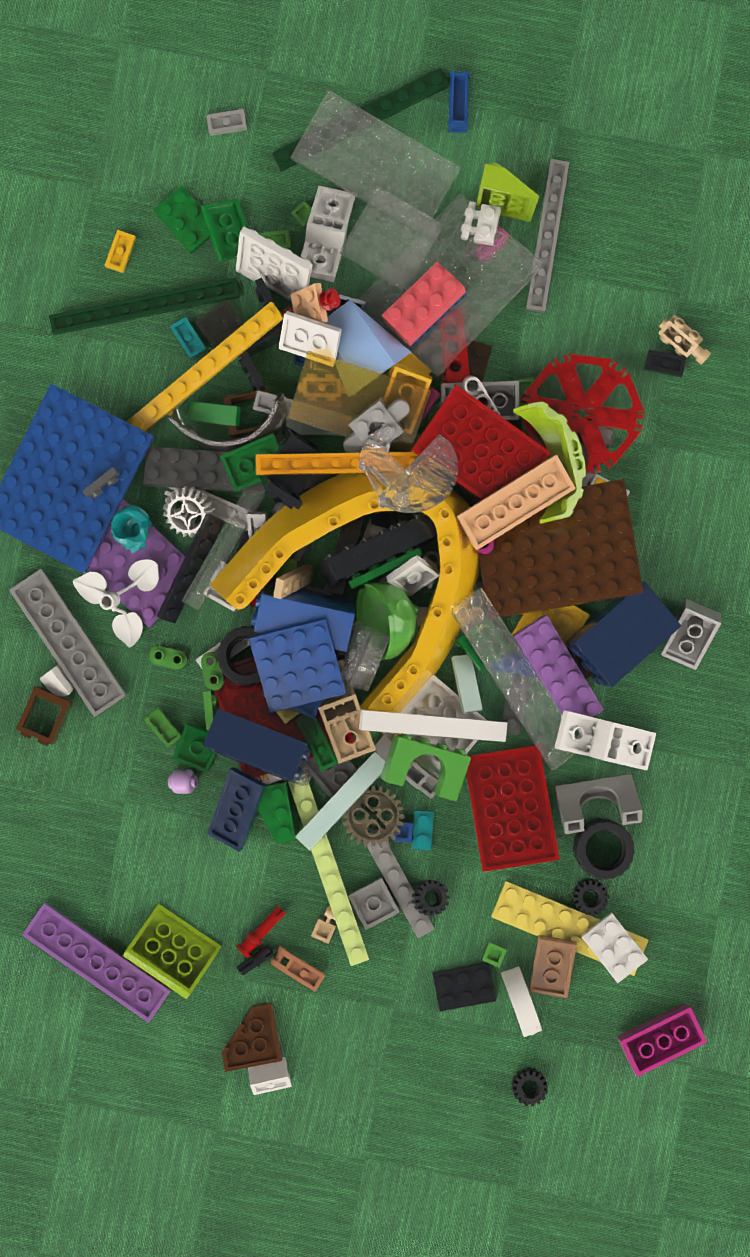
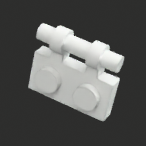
M469 202L464 214L466 216L465 222L460 230L462 232L461 239L467 241L469 235H474V243L493 246L501 207L482 204L481 210L477 211L475 210L476 203ZM473 219H478L477 227L471 226Z

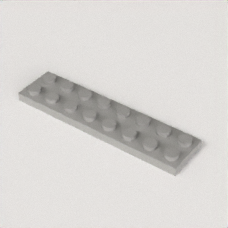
M39 569L9 590L94 717H97L127 696L43 569Z

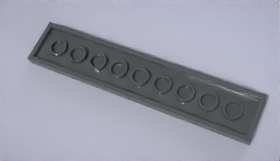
M149 447L146 453L144 486L171 488L187 486L189 489L195 486V489L234 491L220 458L221 455L228 452ZM312 474L299 493V496L316 485L337 476V474ZM261 481L238 492L265 493L266 490Z

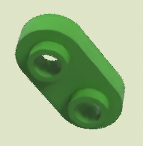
M156 646L149 653L151 662L159 666L182 669L188 662L187 655L183 651ZM157 652L162 653L161 659L156 658ZM176 656L181 658L178 664L174 662Z
M208 652L201 658L204 683L208 689L217 691L224 685V675L217 661L218 655L214 652ZM210 658L214 659V663L212 665L207 664V661ZM213 677L217 678L215 684L211 683V678Z

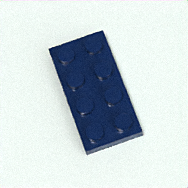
M232 767L226 778L207 834L240 852L245 845L266 784Z

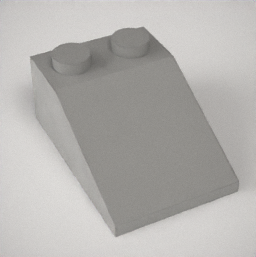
M686 599L676 617L681 627L666 640L661 655L696 670L722 623L721 613Z

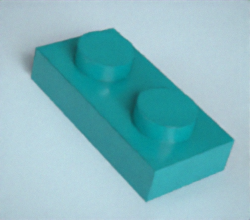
M186 316L170 326L191 360L207 350Z
M414 810L412 849L431 850L434 811Z

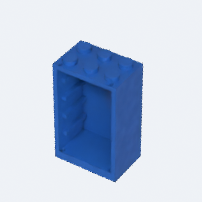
M269 582L260 590L255 604L257 608L251 624L255 626L254 632L263 634L326 618L334 649L347 652L355 616L356 601L302 589L282 599L273 597L275 584Z

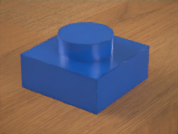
M402 822L404 826L397 827L401 833H394L396 840L392 839V841L412 842L414 823Z

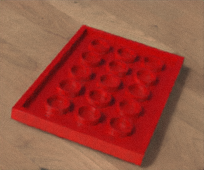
M454 385L411 449L415 454L481 500L544 462L551 453L458 385Z
M540 745L470 756L471 759L466 771L482 872L560 860Z

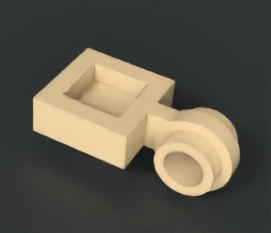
M328 905L324 914L327 919L324 920L319 917L311 934V937L329 944L336 928V924L330 922L331 919L335 920L330 905Z

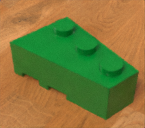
M287 781L266 785L258 811L276 843L296 840V830Z

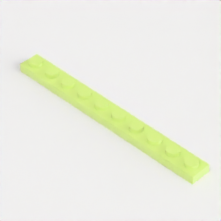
M307 776L301 777L300 781L296 780L295 784L288 782L303 827L319 812ZM325 834L311 851L350 965L353 966L369 960L327 834Z

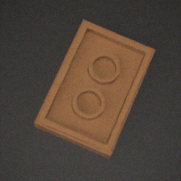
M538 935L529 992L562 998L568 997L577 941Z

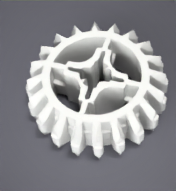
M184 486L182 489L179 487L172 491L169 497L165 499L166 503L163 505V509L166 511L163 513V516L168 517L165 523H171L170 529H177L176 534L182 532L183 537H186L188 534L190 538L194 537L206 513L215 516L212 514L215 508L210 507L212 501L206 500L208 494L201 495L202 489L196 492L195 486L191 487L190 490L187 486ZM183 500L182 507L176 509L177 501ZM202 515L201 522L195 524L196 517Z

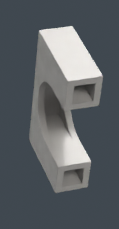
M632 774L555 786L556 801L565 834L584 831V818L581 807L585 802L595 798H603L613 802L619 810L623 825L642 822V808Z

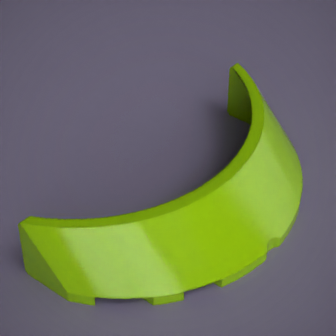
M544 402L527 404L515 408L513 411L535 428L544 441L547 450L551 452L549 456H558L576 489L550 504L544 515L540 518V524L569 517L574 512L572 510L576 506L578 499L583 495L582 482L583 477H586L585 459L575 431H571L566 423L568 420L562 414L556 413L548 407L549 404Z

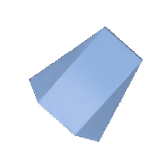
M351 300L327 317L328 322L325 324L342 329L335 364L348 397H351L411 353L410 350Z

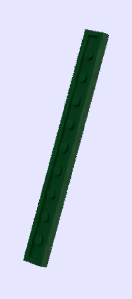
M439 68L273 152L272 156L282 172L448 88L449 82L442 69Z
M234 277L49 315L52 334L59 335L240 298L237 279Z

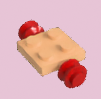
M314 283L290 294L292 305L283 309L282 315L284 317V314L289 311L322 323H327L326 310L330 311L340 305V295L334 289L322 292L321 283Z

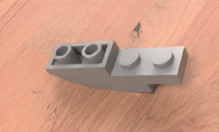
M385 734L374 745L376 748L375 752L384 761H386L392 740ZM413 760L405 779L432 799L435 796L434 790L438 779L416 760Z

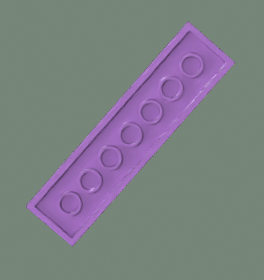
M46 902L22 934L26 939L148 1023L172 990Z

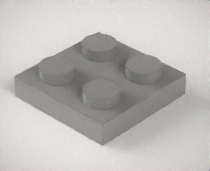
M382 877L348 895L365 930L400 912Z

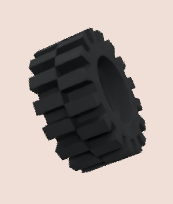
M584 879L583 882L580 881L577 887H574V892L572 893L573 902L578 910L586 915L600 914V911H604L606 909L605 906L608 905V891L599 881ZM587 890L597 892L598 899L594 904L584 902L583 895Z
M427 880L417 884L418 887L414 888L415 893H412V897H414L412 904H416L414 908L416 910L419 909L418 912L426 916L442 913L441 911H444L446 909L445 906L449 904L446 900L450 899L449 895L446 896L448 889H444L445 885L443 883L440 884L438 880ZM428 890H432L437 896V900L433 905H428L425 902L424 896Z
M523 1068L522 1072L518 1071L516 1073L517 1076L513 1077L512 1083L515 1098L518 1099L519 1103H524L525 1106L531 1104L532 1107L535 1106V1103L539 1105L541 1100L544 1101L545 1094L547 1095L548 1093L545 1077L537 1069L532 1070V1068H528V1070H525ZM527 1080H533L537 1083V1089L532 1094H527L522 1089L523 1083Z

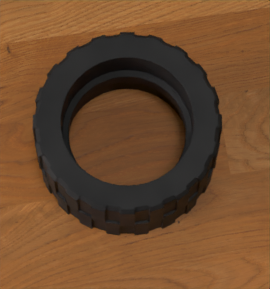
M242 626L241 628L233 629L230 633L228 632L224 639L221 640V644L218 647L217 661L223 674L229 680L240 686L256 687L261 684L258 672L252 675L240 674L235 671L230 662V653L238 642L261 634L254 632L255 627Z
M606 818L590 820L584 824V831L575 834L576 836L573 840L574 857L581 868L595 878L607 880L621 876L629 869L630 864L634 860V841L630 833L615 821ZM602 830L614 833L621 842V853L618 859L613 864L605 867L593 864L586 855L587 841L594 833Z

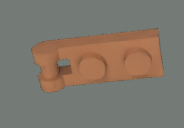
M279 946L278 953L275 958L271 959L270 964L316 992L326 974L289 952L286 948ZM284 957L289 959L286 965L281 962Z

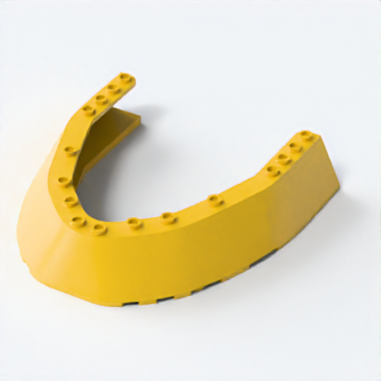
M434 472L339 474L301 494L299 497L303 504L299 510L295 507L290 509L284 506L276 512L243 545L211 582L210 586L229 604L240 610L248 606L292 553L328 532L363 515L378 511L415 510L428 515L437 531L440 557L439 580L413 644L360 704L362 710L401 713L432 675L435 676L452 649L467 615L479 574L480 559L479 552L475 550L456 516L470 506Z

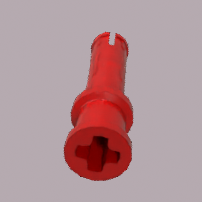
M277 905L253 932L247 933L248 936L241 944L236 945L237 949L244 956L249 958L251 951L257 945L260 946L262 944L261 939L286 915L284 910L276 915L281 910L280 906Z

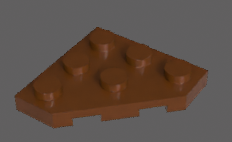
M272 1002L254 1005L222 1051L225 1072L283 1060Z

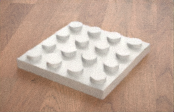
M246 227L242 228L239 236L236 272L254 282L262 277L267 289L291 302L290 294L309 286L313 264L306 258H300L293 254L291 250L280 247L273 240L260 236L255 230Z
M434 675L429 678L401 712L486 720L478 712L462 713L459 696ZM384 732L386 736L393 740L395 733ZM411 734L414 739L426 738L431 741V744L443 743L448 745V749L455 750V747L465 750L466 754L478 741L477 739ZM424 754L414 759L434 777L439 778L441 765L437 756Z

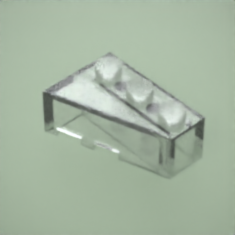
M353 620L341 674L343 682L349 686L369 691L390 637L373 626Z

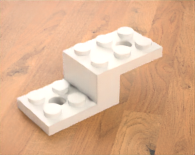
M318 186L307 223L305 244L300 257L306 258L313 264L312 278L330 282L335 281L346 241L347 227L355 201V193Z
M564 710L555 748L647 770L656 733ZM576 729H578V730H579V734H578V736L575 738V737H574V732H575ZM637 744V749L633 752V746Z

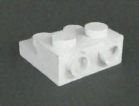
M416 555L387 575L386 578L388 583L411 596L439 577V571L433 561L427 557L420 558Z

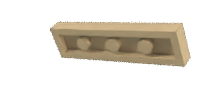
M304 564L276 578L273 597L282 599L310 584L314 576L312 572L313 566Z

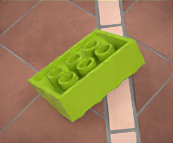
M489 163L485 164L475 210L480 211L482 204L501 207V216L531 222L539 195L507 169L501 167V165Z
M158 903L126 949L123 957L187 999L222 946Z

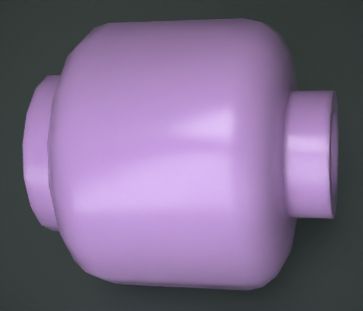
M175 769L169 775L168 786L176 794H191L194 788L198 786V777L195 776L191 769Z

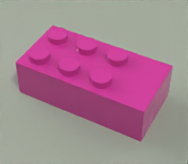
M686 1003L616 1036L632 1071L637 1077L707 1043L691 1007Z

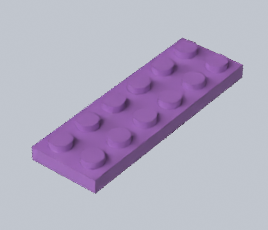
M546 614L513 634V637L561 715H563L565 710L594 717L604 710Z

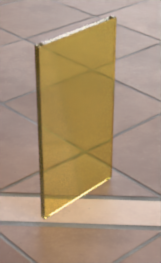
M308 350L288 418L348 437L354 432L348 425L350 420L380 397L387 406L396 399L402 398L410 406L408 415L400 420L404 427V432L384 446L383 449L392 452H411L431 390Z

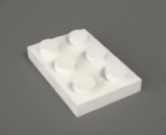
M287 311L284 314L279 349L333 367L336 362L342 329Z
M609 913L581 935L617 983L648 960L612 913Z

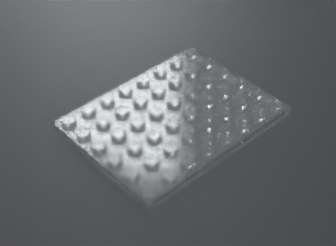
M461 193L359 298V300L366 301L365 313L410 350L436 376H439L455 360L463 349L479 335L544 266L541 260L499 225L497 226L493 246L474 243V235H469L467 241L462 240V232L460 230L465 222L466 216L464 214L470 201ZM473 219L472 227H477L478 219ZM438 261L465 287L466 296L411 349L385 324L382 314Z

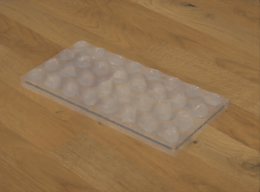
M330 90L326 92L291 155L293 161L421 235H424L461 169L460 166Z

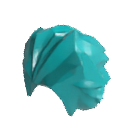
M125 506L113 515V521L111 522L113 538L121 543V546H125L126 550L130 549L132 553H135L139 549L146 548V539L150 536L148 531L152 523L149 520L148 514L139 506Z

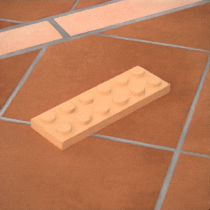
M553 455L461 512L456 517L475 550H478L576 488L558 456Z

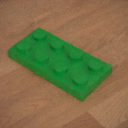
M412 547L404 551V555L399 558L393 556L387 559L386 564L382 566L377 564L370 567L368 573L362 575L360 572L353 575L351 581H349L352 591H357L365 587L364 584L373 583L386 577L416 555L422 558L423 555L420 549L415 550Z

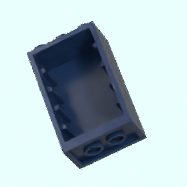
M642 581L644 593L615 598L566 641L570 653L573 656H578L581 660L579 662L586 671L589 670L593 674L592 679L597 685L613 687L681 627V624L645 581Z
M217 709L203 747L212 752L294 784L296 780H301L304 772L302 765L304 762H308L311 755L307 743Z

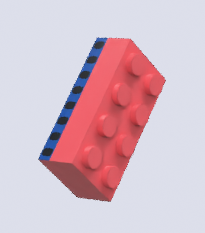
M437 261L382 314V318L385 324L412 349L466 296L465 287Z

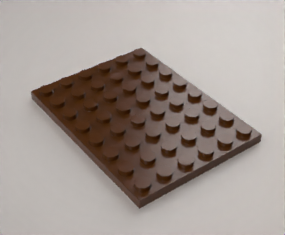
M624 479L582 486V489H584L583 495L578 499L576 506L572 510L574 512L569 517L540 524L539 520L547 509L545 507L494 539V548L490 553H479L489 620L644 593Z

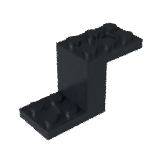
M262 277L255 280L257 287L254 290L259 302L265 303L263 308L270 302L275 304ZM283 320L239 355L241 357L239 360L245 374H250L247 378L254 391L265 390L266 388L250 357L280 342Z
M285 425L281 431L284 435V440L275 454H315L322 452L316 444ZM312 474L261 475L260 479L266 490L265 493L274 499L279 497L288 508L292 509L295 507L299 510L303 504L299 493Z

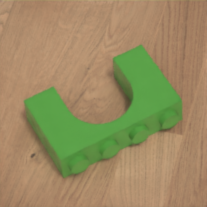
M395 733L380 777L385 782L403 787L408 769L413 760L424 754L435 755L440 761L441 770L434 793L438 797L457 802L471 759L466 754V751L455 747V750L448 749V745L437 742V745L431 744L430 740L422 737L417 740L412 738L413 735L401 733L400 735Z

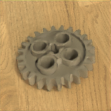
M373 785L371 791L367 789L346 811L347 814L342 816V819L347 820L343 822V827H348L345 830L346 834L352 833L350 839L357 838V845L363 841L364 848L367 847L368 843H371L372 849H374L375 843H378L379 847L382 848V842L385 841L389 845V838L396 840L394 833H401L397 827L404 826L399 821L405 819L403 814H399L404 809L403 807H398L401 804L400 800L394 801L396 794L389 796V789L384 793L382 786H380L379 790L375 791V786ZM371 800H377L379 802V804L376 807H370L368 805L369 801ZM361 805H364L373 816L376 814L377 820L386 828L382 829L375 819L372 818L370 820L369 813L361 808ZM358 813L365 815V818L361 821L355 820L354 817ZM390 813L392 818L389 821H384L382 815ZM375 826L378 828V832L370 834L368 829Z

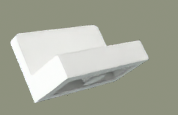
M282 1057L283 1060L280 1062L248 1068L250 1087L254 1095L292 1087L285 1057Z

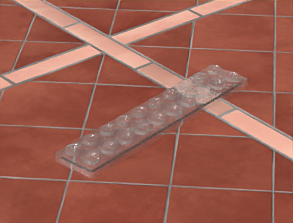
M477 589L452 608V615L550 769L556 770L577 754L555 748L562 714L483 589Z

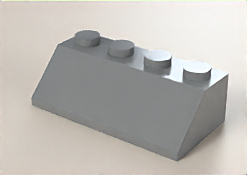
M519 380L481 382L501 417L505 420H519V415L513 411V409L519 407ZM463 382L441 383V405L454 385H458L464 390ZM477 382L467 383V389L474 390L477 387ZM480 397L478 399L481 403L486 405V397Z

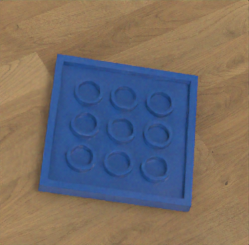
M326 618L249 637L270 713L346 694Z

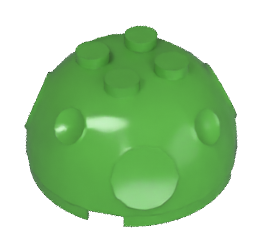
M376 582L364 584L365 588L359 590L356 601L358 628L363 627L366 639H362L373 658L377 660L392 659L400 655L407 648L409 643L412 642L415 633L418 632V606L416 604L413 605L404 591L390 583Z

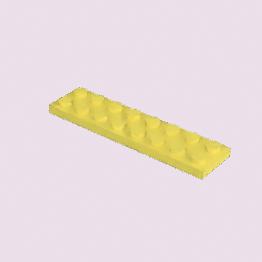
M505 880L491 914L492 918L536 936L541 935L577 941V953L601 962L581 937L601 919L586 915L579 910ZM626 930L644 953L648 939ZM637 969L630 974L634 976Z

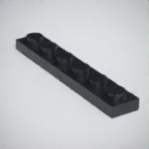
M206 513L157 614L159 619L176 623L225 523L224 520Z

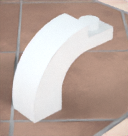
M519 966L502 972L501 975L523 1036L526 1037L542 1031Z

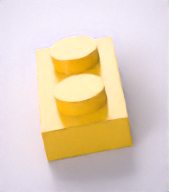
M117 230L105 262L106 268L124 274L136 241V236Z

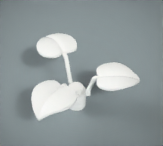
M150 559L135 562L128 572V576L134 582L116 593L104 591L107 588V581L98 572H89L73 580L75 588L85 600L92 604L100 603V606L105 610L112 609L113 612L122 613L114 618L112 628L115 635L129 648L140 639L143 631V622L137 613L131 612L127 614L126 611L117 608L120 603L119 596L135 585L142 591H150L157 586L159 582L158 564Z

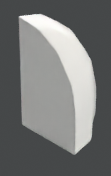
M59 664L40 678L46 688L57 696H67L73 691L74 686Z

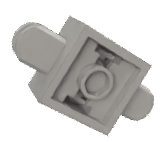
M380 397L350 420L348 425L354 432L345 438L343 443L345 451L347 453H358L365 447L370 453L381 450L404 432V427L400 420L408 415L410 410L409 403L405 399L399 398L387 406Z

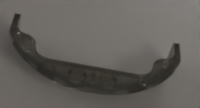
M279 393L269 417L255 432L250 435L215 440L203 439L194 426L185 425L180 419L177 408L169 413L168 418L187 439L198 447L207 451L230 452L272 433L276 436L284 423L288 410L284 394Z

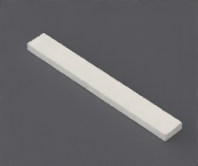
M361 710L359 729L506 742L508 723Z

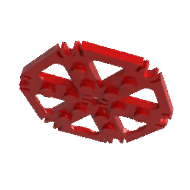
M569 353L571 361H568L569 358L565 354L563 355L564 363H558L557 358H554V365L556 367L552 365L551 361L523 394V396L530 397V399L524 397L522 402L527 404L544 402L549 404L548 407L556 413L562 414L568 420L566 423L571 431H575L576 435L579 434L589 457V460L585 463L586 473L596 474L593 466H596V471L600 473L601 464H605L607 469L611 468V464L608 461L610 460L614 467L642 431L637 430L643 429V425H638L636 420L644 419L645 415L643 414H645L629 371L622 377L626 371L625 367L622 371L618 372L615 370V367L618 365L617 361L612 364V367H609L614 359ZM580 363L600 366L603 371L586 394L576 372V366ZM549 375L557 376L566 401L538 396V388ZM618 385L626 386L633 404L630 409L602 406ZM581 409H585V413H588L589 415H584L583 418H580V415L577 414V412H580ZM521 417L528 436L546 448L545 443L538 439L534 427ZM599 427L626 430L628 436L616 451L610 452L606 448Z

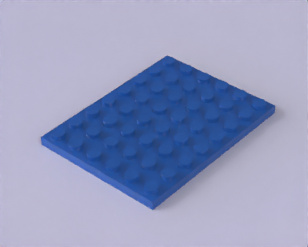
M51 383L0 484V530L85 574L154 436ZM110 468H117L121 475L114 485L106 486L103 489L104 492L95 499L85 496L82 492L85 488Z

